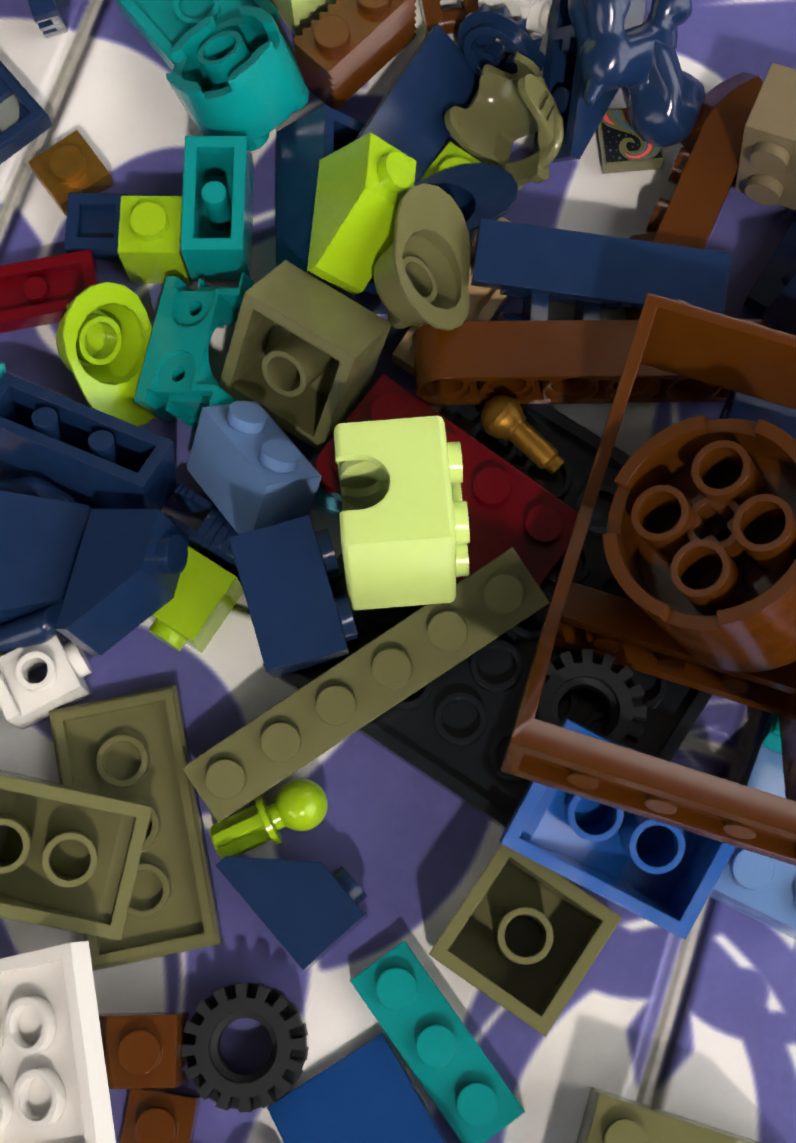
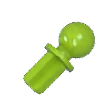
M304 778L294 779L280 789L275 803L268 806L264 797L260 795L255 798L256 805L234 814L219 823L213 824L209 829L211 841L221 859L225 856L237 857L271 840L277 846L283 843L280 829L284 827L295 831H308L317 827L327 813V796L322 787L316 782Z

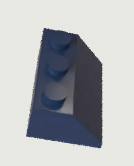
M324 104L277 131L276 267L284 260H287L373 313L387 314V309L376 291L374 275L363 292L352 295L307 271L319 161L354 142L365 126V123Z

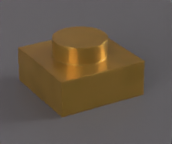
M78 130L28 161L35 176L65 216L67 215L69 193H101L114 184L109 171Z

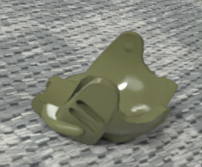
M515 51L514 62L517 64V73L510 74L494 66L484 65L480 74L479 87L471 103L465 109L454 106L446 110L444 121L449 133L463 149L484 164L498 166L512 174L519 191L526 183L534 182L538 184L549 178L550 171L548 165L554 161L561 149L564 139L563 118L553 96L547 88L539 67L532 60ZM538 131L540 150L526 159L509 163L514 141Z

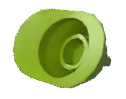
M111 282L91 285L66 305L67 311L58 324L55 338L58 355L66 368L73 372L82 394L91 408L138 427L148 424L156 416L134 402L153 329L147 311L139 296L125 285Z

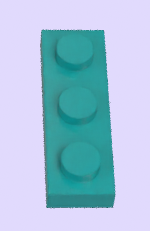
M405 940L350 980L462 1143H485L525 1112Z

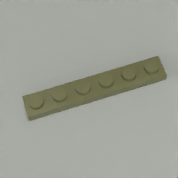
M511 547L456 584V598L453 602L422 606L182 767V770L219 823L550 602L514 548Z

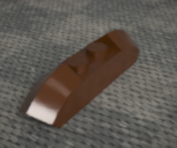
M742 72L723 81L706 93L705 102L702 105L699 117L692 131L686 139L680 142L683 147H681L668 178V182L677 185L671 200L668 201L660 197L646 229L647 233L632 235L629 239L705 249L738 172L745 124L763 85L759 75ZM624 307L627 320H639L642 309Z

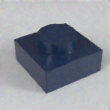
M69 193L64 244L66 253L91 249L95 259H120L118 255L121 196H129V194Z

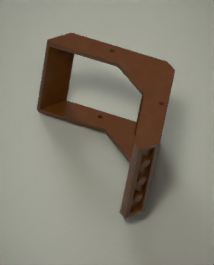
M647 293L544 618L501 771L796 866V661L776 669L760 672H738L717 668L685 651L634 601L572 582L640 364L796 410L795 335L761 326L748 319H737L699 308L683 300L669 299ZM556 645L578 653L582 649H594L593 655L603 657L606 652L616 657L613 662L616 665L623 667L627 665L635 671L779 715L786 798L535 719L553 646Z

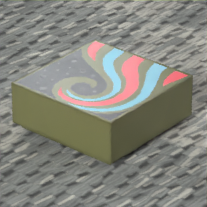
M627 108L608 109L597 127L603 174L662 169L664 162L663 147L653 146L638 136L631 126Z

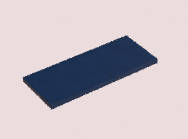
M438 23L430 29L355 139L357 140L371 132L416 160L415 183L420 181L450 135L444 121L446 110L454 106L467 108L479 87L480 78L472 71L464 54Z

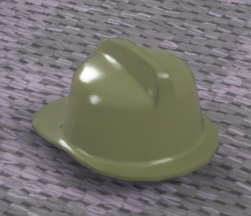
M423 183L408 189L399 202L395 221L394 241L381 254L374 267L373 278L376 291L387 309L388 322L395 329H403L412 325L421 326L428 323L436 329L451 331L462 326L468 316V283L471 254L469 231L458 205L439 186Z

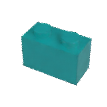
M185 136L180 250L191 281H198L199 279L204 281H240L242 273L251 278L254 168L247 136Z

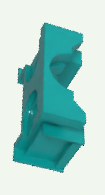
M242 273L238 287H210L204 280L199 279L196 291H193L177 276H166L134 402L160 420H171L173 415L185 425L194 429L195 426H198L202 407L232 404L237 401L218 386L219 382L214 378L210 369L208 353L210 339L216 328H224L225 326H233V323L237 322L244 294L256 284L249 276Z

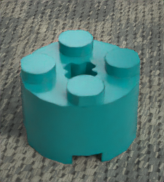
M244 5L238 7L242 17L231 18L217 25L211 15L188 30L175 44L169 54L175 65L172 73L166 74V78L203 136H247L249 149L254 151L261 148L267 142L269 132L286 121L291 113L302 109L307 104L309 90L304 83L303 73L273 17L263 8Z

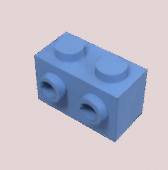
M236 401L232 404L202 407L186 469L238 535L310 515L322 476L257 401Z

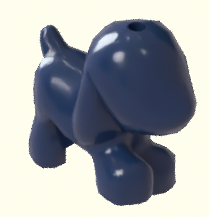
M568 0L570 20L579 43L578 64L581 79L585 84L583 91L584 103L587 106H594L604 91L621 88L631 126L643 141L657 147H668L686 139L699 117L706 98L703 84L691 74L682 71L675 50L678 39L677 26L683 24L691 16L692 0H652L651 10L646 22L624 30L625 17L631 6L630 0Z

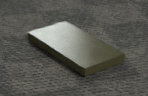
M173 685L49 711L60 784L153 807L121 941L83 934L84 941L89 940L92 970L96 971L223 944L197 791L182 770V767L191 761L179 688Z

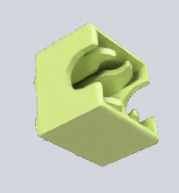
M441 416L337 424L334 428V446L342 498V512L339 513L340 537L350 607L353 610H367L453 602L456 598V577L469 576L467 543H470L467 501H462L463 464L460 441L447 442L445 422Z

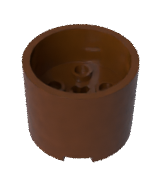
M704 415L677 422L663 429L632 454L614 480L618 488L609 511L607 534H602L604 551L612 574L625 593L685 651L709 665L730 671L760 672L776 669L795 662L796 440L781 428L762 419H759L758 423L742 419L707 420ZM728 527L732 534L726 540L719 542L716 535L720 530Z

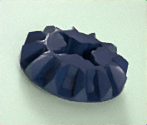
M484 3L474 13H469L459 26L457 35L458 47L464 54L472 71L479 78L486 64L510 74L517 73V64L514 62L515 51L532 60L539 67L540 71H542L547 61L546 56L539 50L542 37L528 32L526 29L527 18L519 21L513 19L506 5L494 11L492 7ZM497 38L504 42L505 50L512 53L507 60L503 45L496 41Z

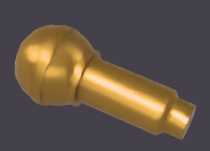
M498 395L486 402L480 416L481 424L487 434L504 439L505 441L509 440L540 469H546L552 475L565 462L558 455V450L525 421L527 417L524 415L518 400L506 395Z

